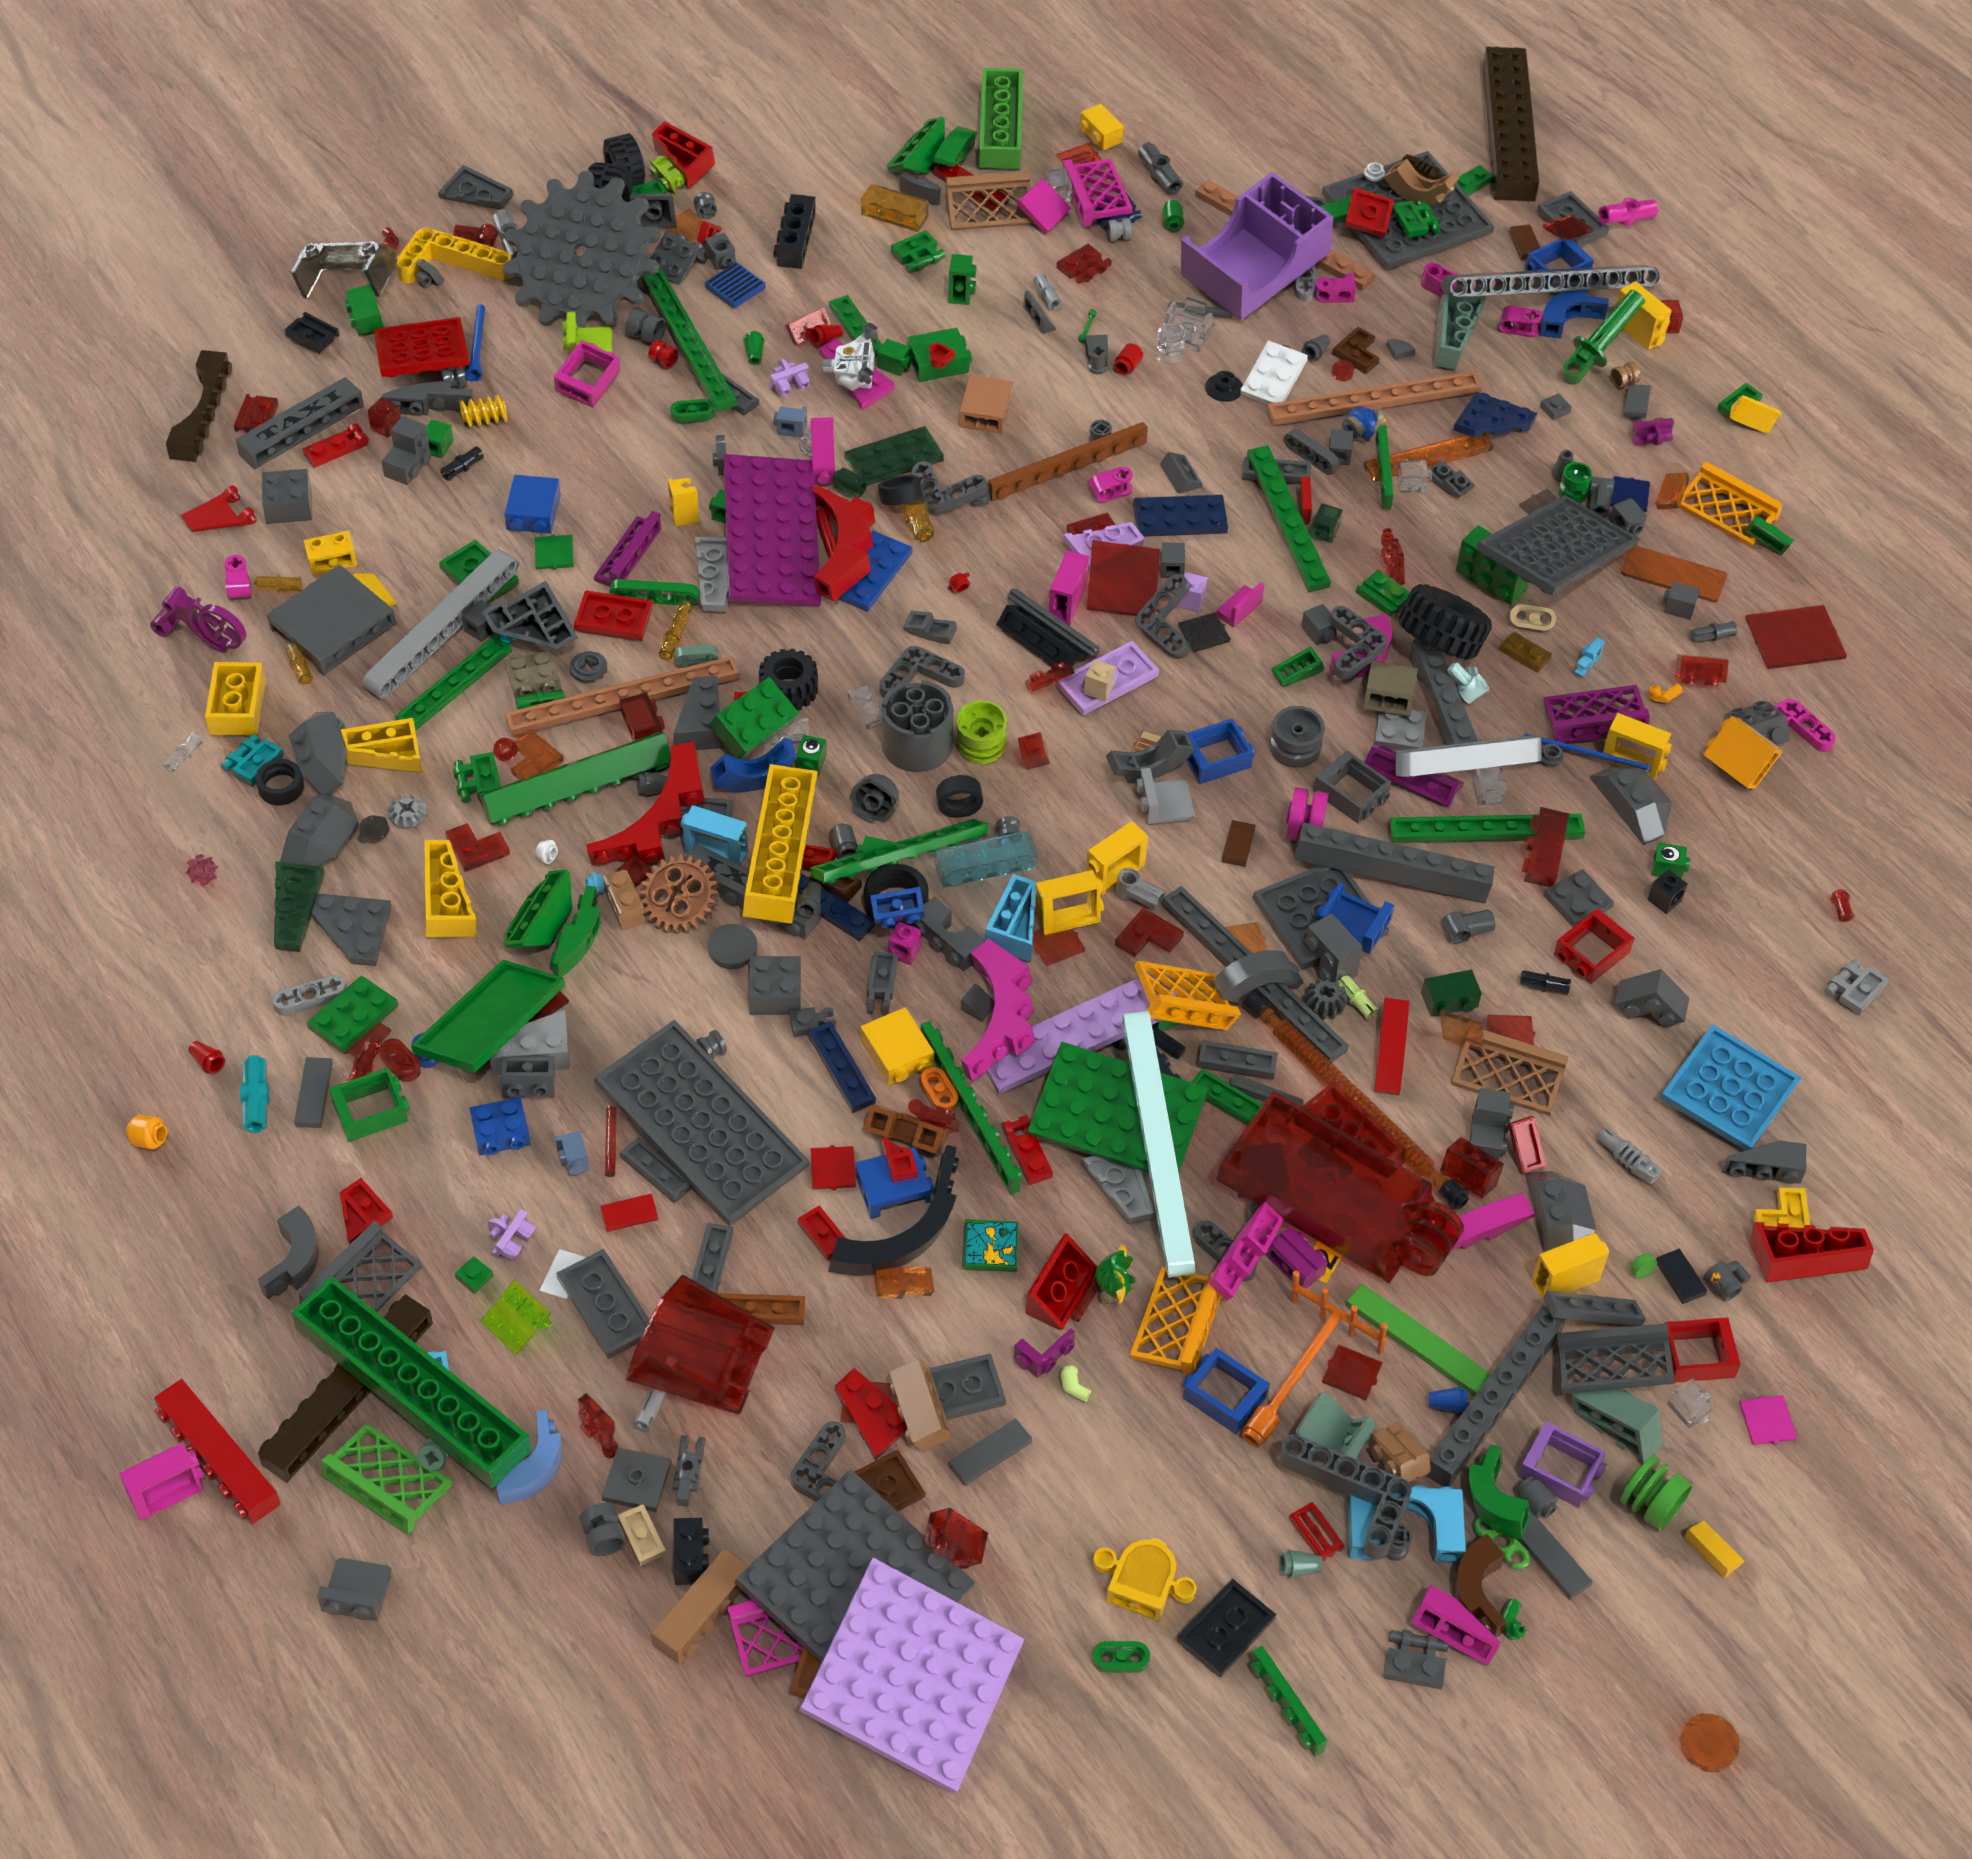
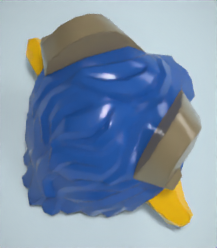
M1353 408L1344 420L1343 430L1354 431L1353 439L1359 436L1365 441H1370V438L1377 432L1379 425L1386 421L1383 418V409Z

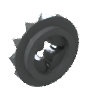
M582 652L571 660L570 672L576 680L582 679L584 683L587 680L595 682L596 678L603 679L604 673L607 672V661L604 656L597 652ZM586 663L592 668V671H588L585 668Z

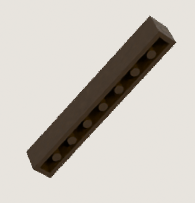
M406 1294L399 1301H395L390 1306L388 1313L383 1317L414 1343L433 1325L430 1310ZM337 1363L334 1371L327 1379H323L318 1383L314 1393L299 1404L297 1411L289 1419H285L281 1423L274 1436L263 1442L258 1452L261 1465L288 1483L367 1397L371 1390Z

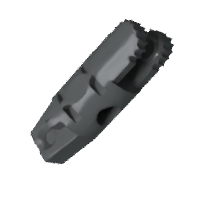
M681 1435L672 1487L678 1490L677 1504L680 1506H689L691 1491L697 1492L706 1441L704 1437H698L696 1453L687 1452L689 1445L688 1436Z

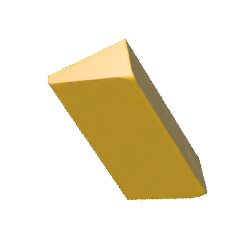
M1742 395L1731 406L1729 417L1734 421L1767 434L1779 418L1781 411Z
M374 573L353 574L355 578L390 607L397 604Z
M1705 1521L1687 1530L1684 1539L1724 1579L1744 1563V1560Z

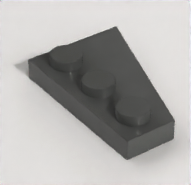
M462 165L438 192V195L441 199L502 208L514 193L512 188Z

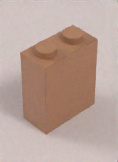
M970 375L959 411V427L1002 434L1012 400L1013 381Z

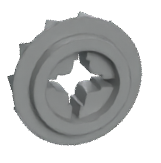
M411 794L409 797L400 795V798L392 800L391 806L388 807L389 820L394 825L402 828L419 825L427 815L426 803H423L420 797L414 798ZM411 807L412 812L405 811L403 813L402 808L409 809Z

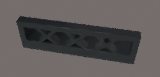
M1006 605L996 623L997 626L1064 674L1070 672L1076 660H1086L1088 656L1017 605Z

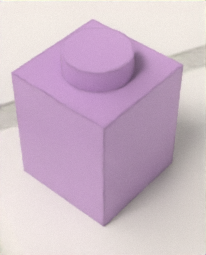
M1185 572L1184 576L1190 583V590L1178 603L1177 607L1200 612L1206 597L1208 578Z

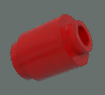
M1132 343L1126 344L1115 358V370L1122 375L1133 372L1143 358L1141 348Z

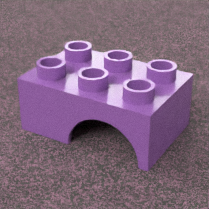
M1271 172L1236 198L1235 207L1229 221L1210 242L1196 247L1191 243L1188 235L1181 239V275L1239 320H1242L1331 252L1333 216Z

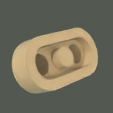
M1517 604L1510 611V620L1518 627L1546 631L1555 625L1556 615L1553 610L1547 607ZM1519 611L1525 612L1526 616L1524 619L1517 618ZM1543 614L1548 615L1549 619L1546 623L1540 621V616Z

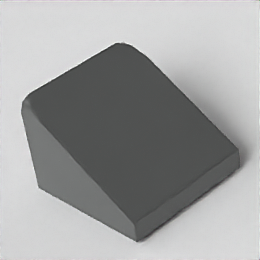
M974 984L961 1000V1010L980 1021L985 1019L995 1005V1001L977 984Z

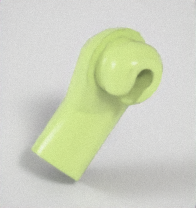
M1074 1365L1063 1367L1060 1373L1063 1390L1086 1402L1090 1397L1091 1390L1079 1384L1077 1367Z

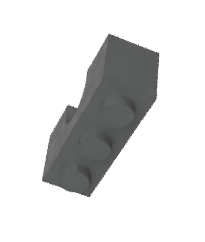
M933 897L923 905L925 917L920 918L921 921L913 923V927L921 929V936L926 938L936 951L943 953L953 966L959 967L964 972L973 965L970 953L985 942V940L969 926L957 933L947 931L946 929L951 926L952 911L936 897Z

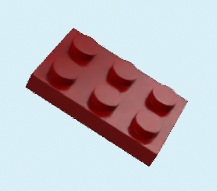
M585 590L574 621V630L642 641L652 612L653 600Z

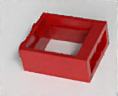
M1597 908L1557 940L1554 955L1557 956L1559 961L1573 969L1580 978L1592 984L1631 952L1635 938ZM1590 932L1614 949L1596 965H1593L1572 948Z
M1728 1317L1665 1322L1668 1327L1674 1383L1736 1377L1741 1364ZM1714 1337L1720 1363L1680 1366L1674 1340Z

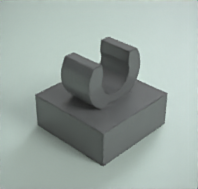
M422 259L417 264L421 271L415 278L426 289L432 282L440 286L444 281L443 277L434 266Z

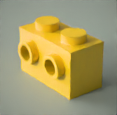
M1101 103L1080 113V130L1102 151L1123 143L1124 126Z
M349 531L303 540L312 575L328 572L339 564L343 568L357 566Z

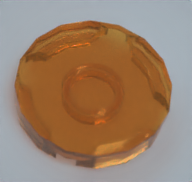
M1699 1714L1692 1717L1684 1725L1680 1737L1681 1751L1687 1761L1692 1765L1695 1764L1701 1767L1700 1769L1706 1772H1720L1729 1768L1737 1758L1740 1748L1739 1736L1733 1725L1723 1717L1715 1714Z

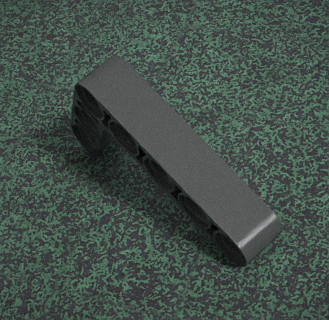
M1293 1434L1285 1437L1282 1441L1279 1456L1283 1467L1378 1506L1367 1530L1363 1548L1365 1554L1371 1559L1380 1560L1386 1557L1409 1504L1412 1492L1410 1483L1404 1478L1299 1435ZM1288 1450H1295L1298 1454H1290ZM1314 1461H1321L1324 1465H1317ZM1340 1472H1348L1350 1476H1344ZM1367 1482H1372V1483L1376 1484L1377 1486H1376V1487H1371V1486H1368L1366 1483H1367ZM1392 1493H1399L1403 1497L1397 1498ZM1389 1516L1393 1521H1386L1382 1517ZM1377 1539L1382 1541L1384 1544L1378 1545L1373 1543L1372 1540Z

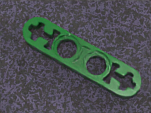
M616 579L611 582L609 594L653 600V604L693 606L699 601L700 590L696 585L689 583ZM638 590H645L648 593L643 594L638 592ZM661 592H669L671 595H664Z

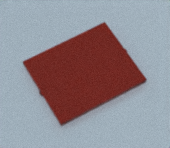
M1092 540L1087 610L1137 616L1138 612L1157 592L1160 549Z
M1824 605L1745 616L1767 669L1847 658L1837 630L1834 628Z

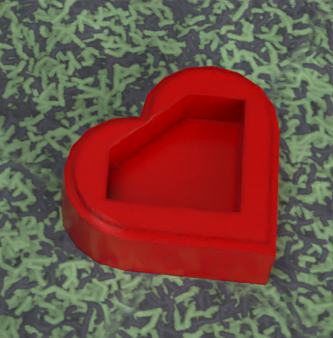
M933 343L929 346L930 364L935 368H943L956 357V351L941 343Z

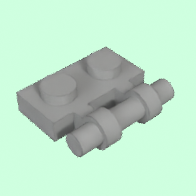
M1853 959L1841 968V973L1838 976H1834L1828 982V986L1824 991L1828 996H1833L1836 992L1842 993L1839 1002L1860 1015L1888 985L1889 979L1870 966L1864 971L1860 970V962ZM1848 979L1855 980L1851 985L1846 982Z

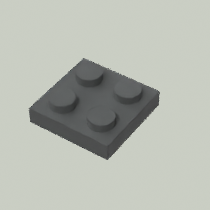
M1583 869L1545 889L1543 895L1572 927L1577 925L1595 909L1598 908L1604 913L1611 909L1614 901Z

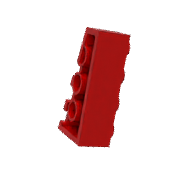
M1754 1222L1749 1241L1766 1283L1865 1270L1869 1268L1874 1251L1866 1230L1861 1228L1830 1227L1829 1230L1816 1228L1815 1225L1793 1228L1789 1227V1224L1777 1223V1226H1765L1764 1222Z

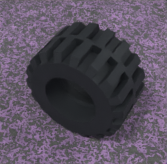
M627 133L605 139L603 144L605 163L626 166L631 172L632 185L643 184L645 181L644 162L638 143L632 134Z
M780 649V652H772L771 656H766L764 662H761L759 684L770 677L797 711L801 710L802 706H809L810 701L815 700L816 694H818V668L816 662L812 661V657L809 654L805 655V652L801 650L796 652L795 649H790V651Z

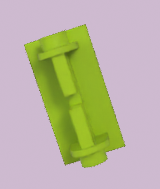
M658 156L655 161L649 157L648 159L651 164L649 169L654 177H660L666 190L670 189L676 195L675 188L684 184V176L674 168L667 157Z

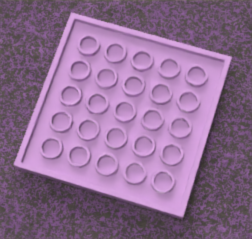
M872 1558L799 1711L955 1794L972 1760L1024 1642V1638L883 1562Z

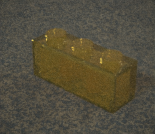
M871 183L861 198V215L915 232L920 231L928 218L929 201Z

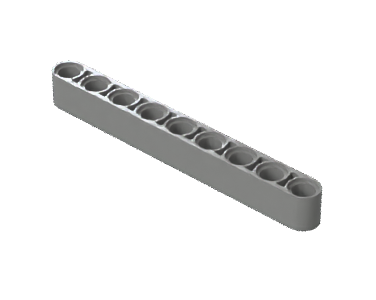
M500 549L495 550L366 673L362 680V687L378 698L386 699L463 625L462 615L480 600L487 602L516 574L519 568V561Z

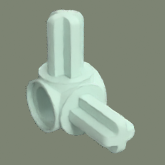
M1452 663L1447 669V672L1458 683V692L1467 703H1472L1489 691L1487 682L1478 674L1475 666H1467L1464 669L1459 663Z

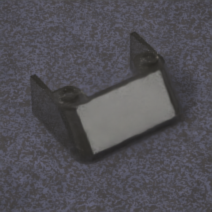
M371 241L309 243L300 253L291 270V274L303 298L308 299L322 270L364 269L363 271L375 296L380 297L398 261V256L395 249Z

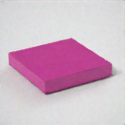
M1044 178L1016 203L1044 234L1072 209Z

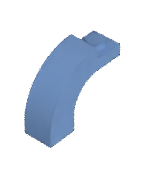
M547 1410L536 1411L538 1443L534 1452L516 1465L497 1484L500 1504L521 1501L537 1494L556 1475L562 1460L563 1445L561 1434L555 1432L554 1419L549 1420Z

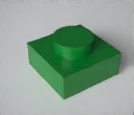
M475 1256L455 1272V1278L474 1294L494 1277L493 1271Z

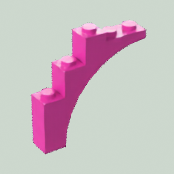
M987 939L970 953L975 970L987 980L995 995L992 1019L985 1034L976 1046L961 1059L965 1076L972 1082L984 1074L996 1062L1003 1059L1009 1052L1018 1056L1036 1042L1032 1025L1026 1021L1034 1013L1030 995L1024 991L1032 984L1029 967L990 939Z

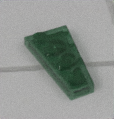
M275 861L274 946L275 949L300 952L312 916L315 899L325 875L324 867Z

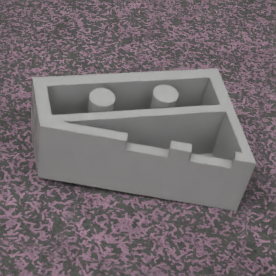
M565 1010L526 1023L490 1058L492 1074L501 1075L502 1057H554L555 1070L570 1069L568 1026Z

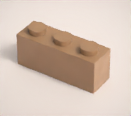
M917 1358L889 1372L892 1379L890 1388L893 1395L898 1398L900 1406L897 1409L901 1419L906 1422L908 1430H905V1434L909 1443L925 1452L951 1439L952 1435L929 1367Z

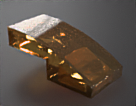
M899 1267L878 1270L874 1273L877 1297L902 1299L905 1294L931 1296L934 1292L931 1268Z

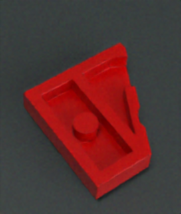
M362 1178L339 1192L349 1245L374 1221L381 1226L393 1218L390 1209Z

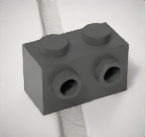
M502 1057V1097H554L556 1078L554 1057Z

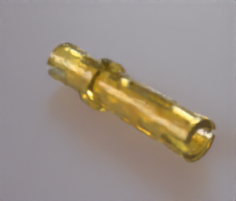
M687 601L679 602L668 631L664 633V642L658 652L659 657L668 661L673 658L676 647L682 641V632L693 609L692 604Z

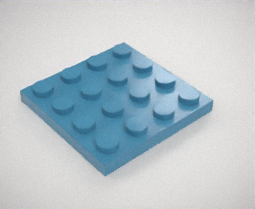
M1712 1024L1665 1088L1660 1099L1746 1151L1753 1149L1802 1077Z

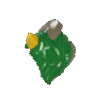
M1123 1244L1119 1246L1117 1252L1106 1256L1096 1268L1095 1278L1101 1291H1103L1099 1296L1103 1304H1110L1117 1300L1118 1303H1122L1124 1296L1128 1295L1133 1287H1130L1131 1284L1136 1282L1135 1278L1128 1274L1127 1268L1130 1267L1133 1258L1127 1255L1126 1247Z

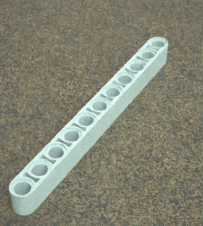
M1149 1011L1126 1013L1122 1015L1167 1276L1171 1278L1195 1274V1263Z

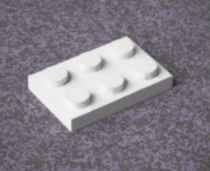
M1267 341L1241 388V395L1266 405L1285 401L1306 364L1308 355Z

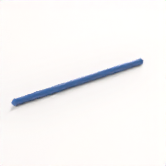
M1526 733V734H1524L1523 736H1534V735H1531V734H1527V733ZM1541 737L1542 744H1556L1562 749L1644 770L1651 769L1648 764Z

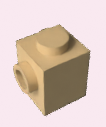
M1094 659L1085 675L1084 694L1105 702L1115 685L1116 667Z

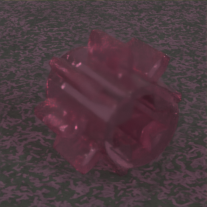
M199 854L195 856V859L187 861L189 868L185 874H188L192 879L191 883L200 881L201 886H204L209 881L217 878L214 873L218 866L212 861L213 857L204 859L203 855Z

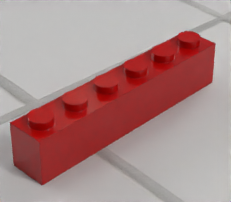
M182 1378L154 1397L157 1405L154 1411L162 1423L168 1421L172 1426L170 1431L178 1442L183 1440L187 1444V1447H185L187 1452L190 1450L194 1451L197 1460L199 1459L203 1464L201 1468L209 1480L215 1478L219 1483L217 1485L218 1490L226 1500L231 1498L234 1501L233 1507L242 1519L247 1517L254 1524L281 1505L276 1490Z

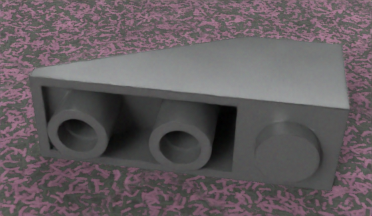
M1780 1140L1727 1156L1722 1173L1737 1177L1747 1176L1760 1180L1783 1181L1787 1184H1801L1806 1172V1144Z

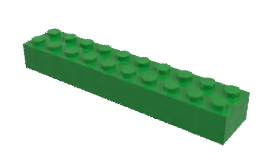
M329 1277L291 1312L295 1328L491 1489L532 1451L529 1434L334 1277Z

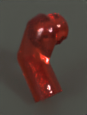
M389 227L382 231L385 239L384 243L380 245V248L387 254L399 245L398 237Z

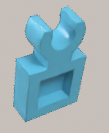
M1596 637L1591 644L1588 643L1582 652L1583 658L1578 661L1577 666L1579 667L1576 669L1575 674L1584 677L1587 671L1594 666L1601 657L1605 643L1604 640Z

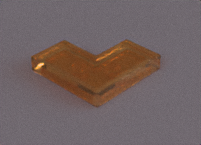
M532 729L513 742L514 748L526 757L511 768L512 774L519 780L553 769L564 761L563 755Z

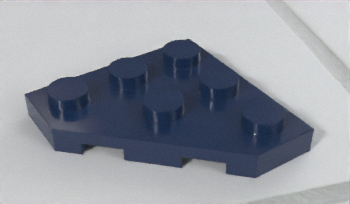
M1476 391L1455 422L1453 431L1473 438L1482 437V433L1487 432L1499 435L1507 434L1511 429H1519L1521 432L1529 431L1538 413L1531 411L1529 408L1519 407L1506 400H1500L1486 393Z

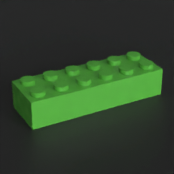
M983 68L979 168L1020 169L1023 69Z

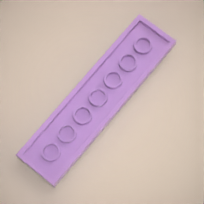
M1148 973L1152 978L1156 979L1151 973ZM1140 979L1132 980L1032 1026L1036 1042L1018 1056L1009 1052L1003 1059L987 1070L998 1093H1005L1050 1072L1061 1041L1096 1051L1124 1038L1122 1015L1146 1011L1150 1005ZM1158 981V983H1160L1163 987L1170 991V989L1167 986H1165L1162 982ZM1150 1018L1152 1025L1161 1021L1158 1019Z

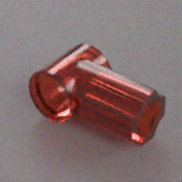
M483 224L480 228L455 225L453 235L493 247L498 236V230L491 224Z

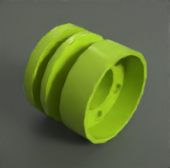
M979 700L965 705L958 713L956 720L959 752L966 760L975 764L993 763L1002 757L1007 747V719L1005 712L999 705L991 701Z

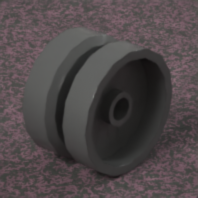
M1290 706L1278 712L1273 720L1270 737V751L1274 758L1282 764L1291 767H1303L1312 764L1318 759L1322 750V740L1325 732L1323 719L1313 709L1304 706Z

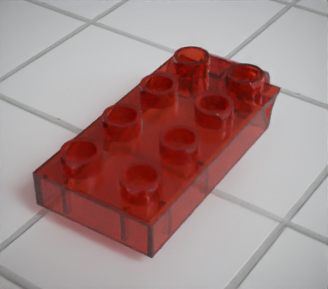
M1272 1091L1223 1159L1216 1177L1217 1181L1259 1206L1267 1202L1285 1222L1389 1284L1399 1272L1401 1266L1419 1275H1434L1464 1232V1224L1461 1218L1446 1205L1435 1201L1430 1182L1275 1091Z

